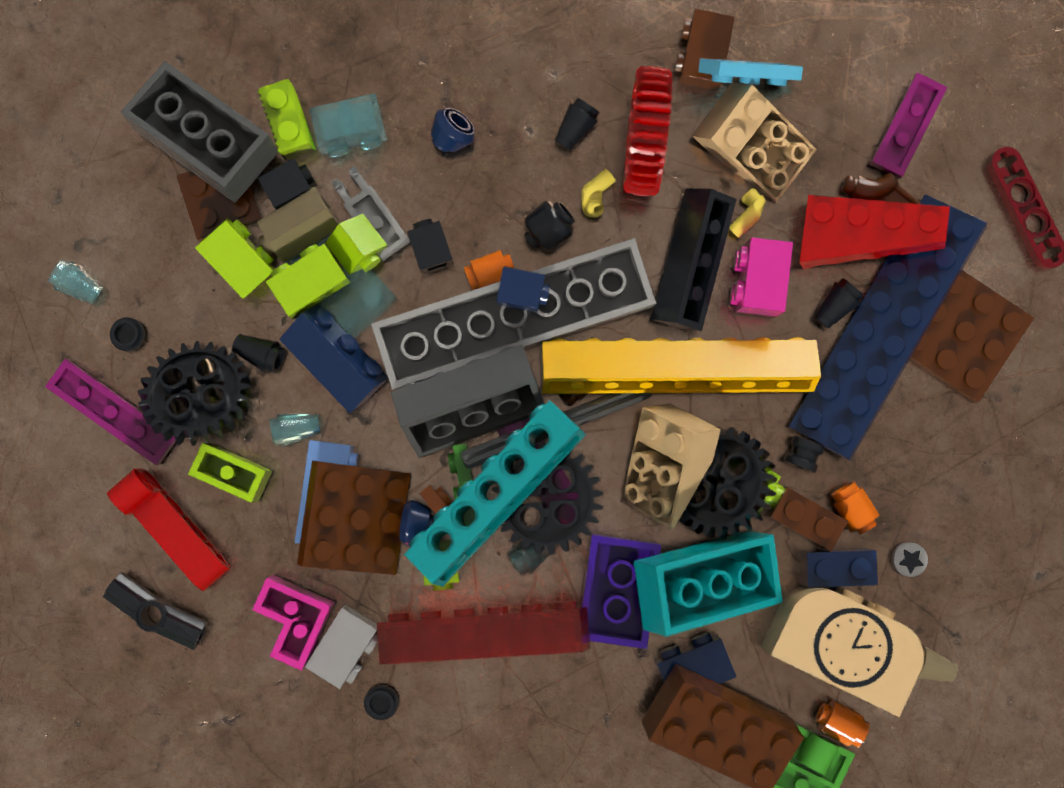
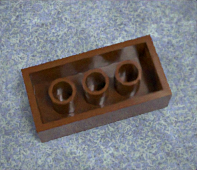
M678 664L674 665L642 719V724L649 741L751 788H774L804 739L792 718Z

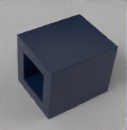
M503 266L496 300L497 305L538 313L539 305H547L550 285L544 284V274Z

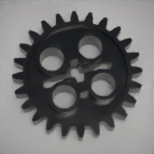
M196 341L193 349L188 350L185 343L181 344L180 353H176L170 348L168 349L170 356L168 359L160 356L156 357L159 363L158 368L153 366L147 367L151 377H144L140 380L144 388L138 390V395L141 399L138 405L147 425L150 424L155 434L161 432L166 441L174 436L177 444L181 445L187 437L192 446H195L198 437H203L207 444L210 443V434L215 433L218 437L223 438L222 428L227 427L234 430L233 418L243 420L245 417L241 408H250L251 406L248 397L252 396L253 392L249 385L252 383L244 362H239L235 352L228 355L225 346L220 347L216 351L213 342H209L206 348L202 349L199 341ZM209 372H213V373H212L211 375H209V376H204L205 374H207V373H209ZM180 381V382H179L178 384H176V385H171V384L174 383V382ZM216 400H221L217 404L210 405L212 402ZM181 410H186L182 414H177Z
M729 427L725 434V431L721 429L714 454V463L704 475L681 515L683 517L680 522L687 527L692 525L691 530L697 534L703 531L704 536L712 539L716 532L718 537L726 539L728 530L736 537L740 536L739 526L741 525L748 530H752L750 519L753 517L762 521L763 518L759 513L760 508L771 509V506L764 501L766 496H776V492L768 488V484L777 482L775 476L767 473L775 468V464L771 461H765L770 453L764 448L759 449L762 443L755 438L750 440V435L745 431L738 435L737 430ZM746 462L745 471L741 475L736 476L737 466ZM725 480L724 484L717 485L718 481L722 482ZM705 489L706 496L704 500L697 503L696 497L698 493ZM738 495L737 505L733 509L728 510L729 500L733 496Z
M540 442L539 449L546 446V444L544 442ZM572 450L528 496L546 495V489H548L550 494L555 495L576 492L578 498L551 501L550 508H547L546 503L541 502L521 504L506 519V523L501 528L502 532L514 531L510 539L512 543L522 538L524 539L522 549L528 550L532 544H535L536 554H541L547 545L550 555L556 554L558 544H560L564 552L570 551V540L577 545L582 544L579 536L581 532L589 536L593 534L587 524L589 522H600L593 515V511L604 509V506L595 503V498L603 496L604 492L594 490V485L598 484L601 478H590L589 474L595 467L592 464L585 467L581 466L585 459L583 454L572 459ZM523 458L516 459L517 463L511 465L513 475L523 470ZM561 470L569 471L572 477V482L566 489L558 488L555 483V476ZM493 487L492 491L499 494L500 487ZM565 504L571 505L575 511V518L569 524L562 523L558 517L559 509ZM532 507L536 508L541 516L540 522L535 527L528 526L524 520L526 511Z

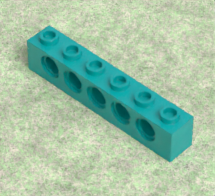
M550 400L533 410L527 425L522 430L514 431L505 442L506 447L498 455H493L484 462L481 467L482 472L474 481L466 482L457 492L458 498L450 506H445L436 513L433 518L434 523L427 531L418 533L410 541V549L404 555L432 584L443 587L587 435ZM542 433H548L549 440L546 446L536 449L535 440L537 436ZM523 458V470L513 475L511 472L512 463L516 459ZM498 483L500 487L499 495L493 500H488L487 491L489 487ZM474 509V522L469 526H465L463 522L464 514L468 510ZM449 534L451 545L446 551L442 552L439 547L440 540L444 535Z

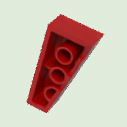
M808 195L799 263L803 269L819 265H834L846 263L847 261L870 260L889 255H904L945 249L950 207Z

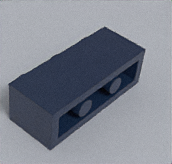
M319 304L302 312L279 339L349 414L365 404L388 379V376L382 371L378 362L371 359L358 346L356 339L347 334L335 322L333 315Z

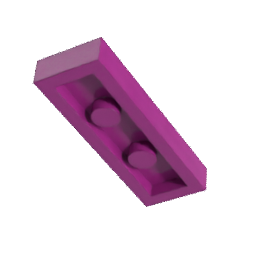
M917 72L913 76L870 165L886 173L891 172L895 178L901 179L948 87Z

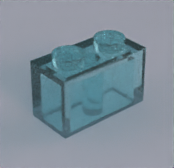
M376 93L309 108L318 149L323 155L328 154L329 157H339L347 154L350 148L361 146L363 150L373 149L381 146V141L388 140Z

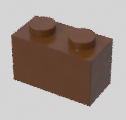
M695 9L691 19L685 18L681 39L687 40L685 52H678L675 72H680L679 83L716 91L719 90L721 82L711 81V74L699 73L700 58L727 60L735 16Z
M784 487V491L773 509H768L764 515L828 551L833 550L848 523L847 520L789 487Z

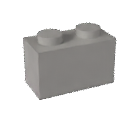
M343 606L305 665V668L338 689L345 682L352 684L362 669V666L357 664L364 652L370 655L381 638L376 635L380 626L349 606Z

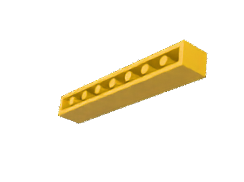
M766 337L754 340H737L736 338L703 340L701 338H690L686 341H670L667 338H656L652 341H636L632 338H623L618 341H602L597 338H590L584 341H567L566 339L556 338L550 341H542L541 349L542 394L814 392L821 378L817 340H805L801 337H794L788 340H771Z

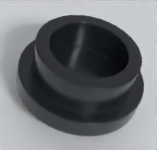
M121 318L110 329L112 344L122 351L138 349L145 338L142 324L133 318Z
M378 685L371 688L364 698V708L367 714L376 720H386L392 717L398 708L399 701L396 692L386 685Z

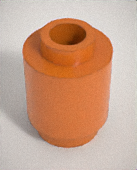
M501 250L470 261L471 265L463 267L472 291L500 282L503 266L515 269L510 254L503 256Z
M855 481L842 486L831 494L835 501L833 506L840 517L848 521L846 527L849 532L857 530L859 534H863L877 525L875 519L879 516V513L863 487H858Z
M832 700L828 705L823 703L815 718V722L819 723V732L848 747L851 745L861 746L870 728V723L864 720L863 715L835 700Z

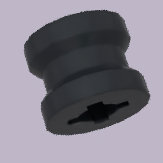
M794 435L791 440L793 446L791 452L785 455L783 461L808 472L816 473L818 468L816 461L818 456L823 455L825 447Z

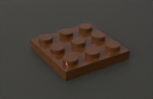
M962 270L910 360L973 402H979L1034 317Z
M312 460L297 565L310 568L396 575L401 543L400 524L403 508L407 501L410 473Z

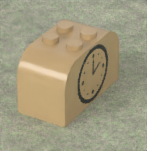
M804 585L791 590L783 598V603H780L760 647L771 656L900 717L923 667L924 652L917 635L907 626L893 620L896 615L895 612L870 601L864 606L862 605L863 597L842 587H837L835 592L825 587L808 588Z

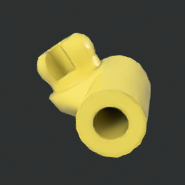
M607 169L601 171L582 188L581 208L588 217L598 218L603 214L602 192L616 182L613 175Z
M751 188L742 197V202L748 208L730 224V230L738 238H741L759 221L766 200L764 195H760L755 188Z

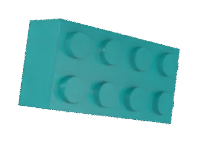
M749 530L740 533L738 537L730 535L726 539L719 538L634 561L643 630L665 637L783 603L775 540L772 534Z

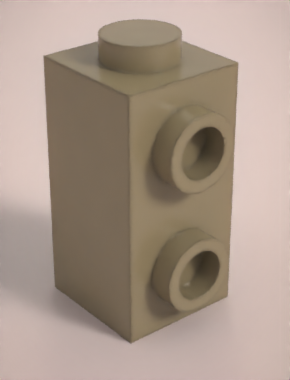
M315 186L257 221L263 234L259 237L262 246L268 254L275 253L283 263L332 234L339 224L331 207Z

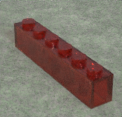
M576 601L555 602V609L542 610V603L521 605V611L508 612V606L487 607L486 614H475V608L454 609V616H442L441 610L421 612V618L409 619V612L388 614L387 621L377 623L380 665L578 653L590 649L587 607H576Z

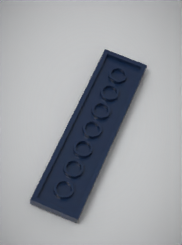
M926 194L923 196L920 204L950 207L946 248L888 256L821 370V378L815 391L808 392L789 425L793 431L851 461L987 228V222Z

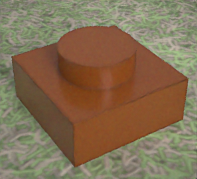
M429 485L419 493L435 514L453 502L441 486L435 489L433 485Z

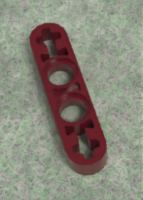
M1005 146L999 148L989 156L987 168L1032 261L1037 267L1045 270L1060 266L1064 263L1063 239L1022 156L1013 147ZM1001 156L1003 159L1009 158L1011 160L1008 170L1006 167L999 168L997 163L1001 160ZM1018 173L1019 177L1006 184L1004 179ZM1020 184L1027 189L1028 195L1024 202H1017L1013 199L1011 195L1013 185ZM1031 214L1039 216L1043 223L1042 229L1037 233L1030 231L1026 226V219ZM1048 233L1050 238H1047L1037 244L1035 243L1034 239L1040 238ZM1046 248L1055 249L1056 254L1052 256V260L1050 258H1043L1042 253L1046 251Z

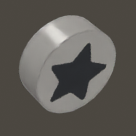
M904 542L893 550L891 563L899 574L915 577L926 569L928 556L920 545Z

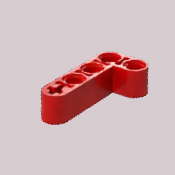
M143 468L133 469L107 492L111 502L125 515H134L188 579L201 591L209 588L230 569V565L223 555L147 470Z

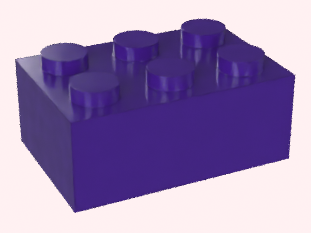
M594 533L590 536L577 626V639L647 649L649 631L643 630L634 561L660 554L661 544Z

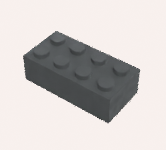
M166 61L162 63L120 112L133 130L234 203L238 201L278 153L268 133Z
M523 345L504 348L497 354L483 359L472 360L466 365L450 371H441L431 378L417 383H408L400 389L390 392L400 427L418 458L528 419L536 407L544 404Z

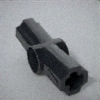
M124 572L119 573L103 595V598L134 619L140 629L146 632H155L192 650L197 648L206 631L207 621L172 606L166 599L158 598ZM150 606H155L160 610L161 619L159 623H154L148 618Z

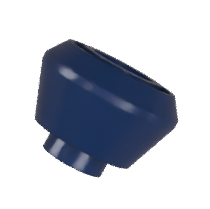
M452 108L440 109L435 114L431 128L432 142L443 152H456L474 141V126L461 112Z
M414 499L405 503L400 524V541L403 544L409 546L410 541L418 533L426 532L434 523V516L430 507Z

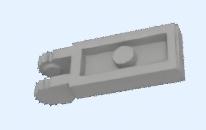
M352 167L348 171L354 183L358 184L362 191L351 198L341 181L335 179L331 184L345 202L343 205L352 218L364 214L386 242L387 247L379 255L385 261L409 244L410 240L371 185L368 186L357 169Z

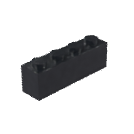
M685 189L651 320L675 328L702 331L734 212L736 198L714 189Z

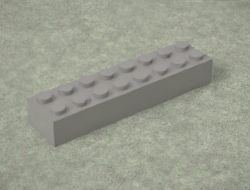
M635 238L531 271L544 274V284L550 285L547 305H539L538 313L497 305L496 300L500 282L371 323L392 390H398L408 383H417L431 378L441 371L456 369L472 360L489 357L499 353L504 348L523 345L525 350L542 344V341L565 337L653 308L656 305V301Z

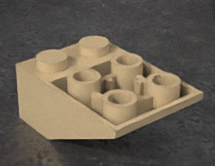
M732 82L692 135L713 157L776 203L817 150L751 84Z
M670 403L643 407L621 502L666 528L674 529L713 461L721 429Z

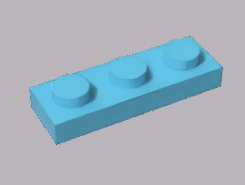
M700 58L699 73L711 74V81L732 83L733 77H740L739 83L760 85V78H766V84L787 86V80H801L803 72L802 66L783 63Z

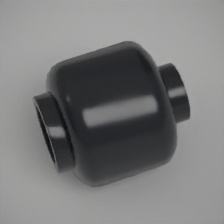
M546 200L526 216L524 223L528 231L524 233V236L535 249L542 247L545 250L554 251L573 234L574 228L572 224L575 222V219L560 201L553 203Z

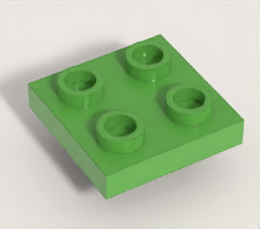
M796 724L804 739L774 788H840L856 754Z

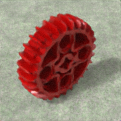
M640 66L636 70L624 162L623 189L626 193L640 196H655L659 193L667 151L673 89V74L669 69L656 66Z

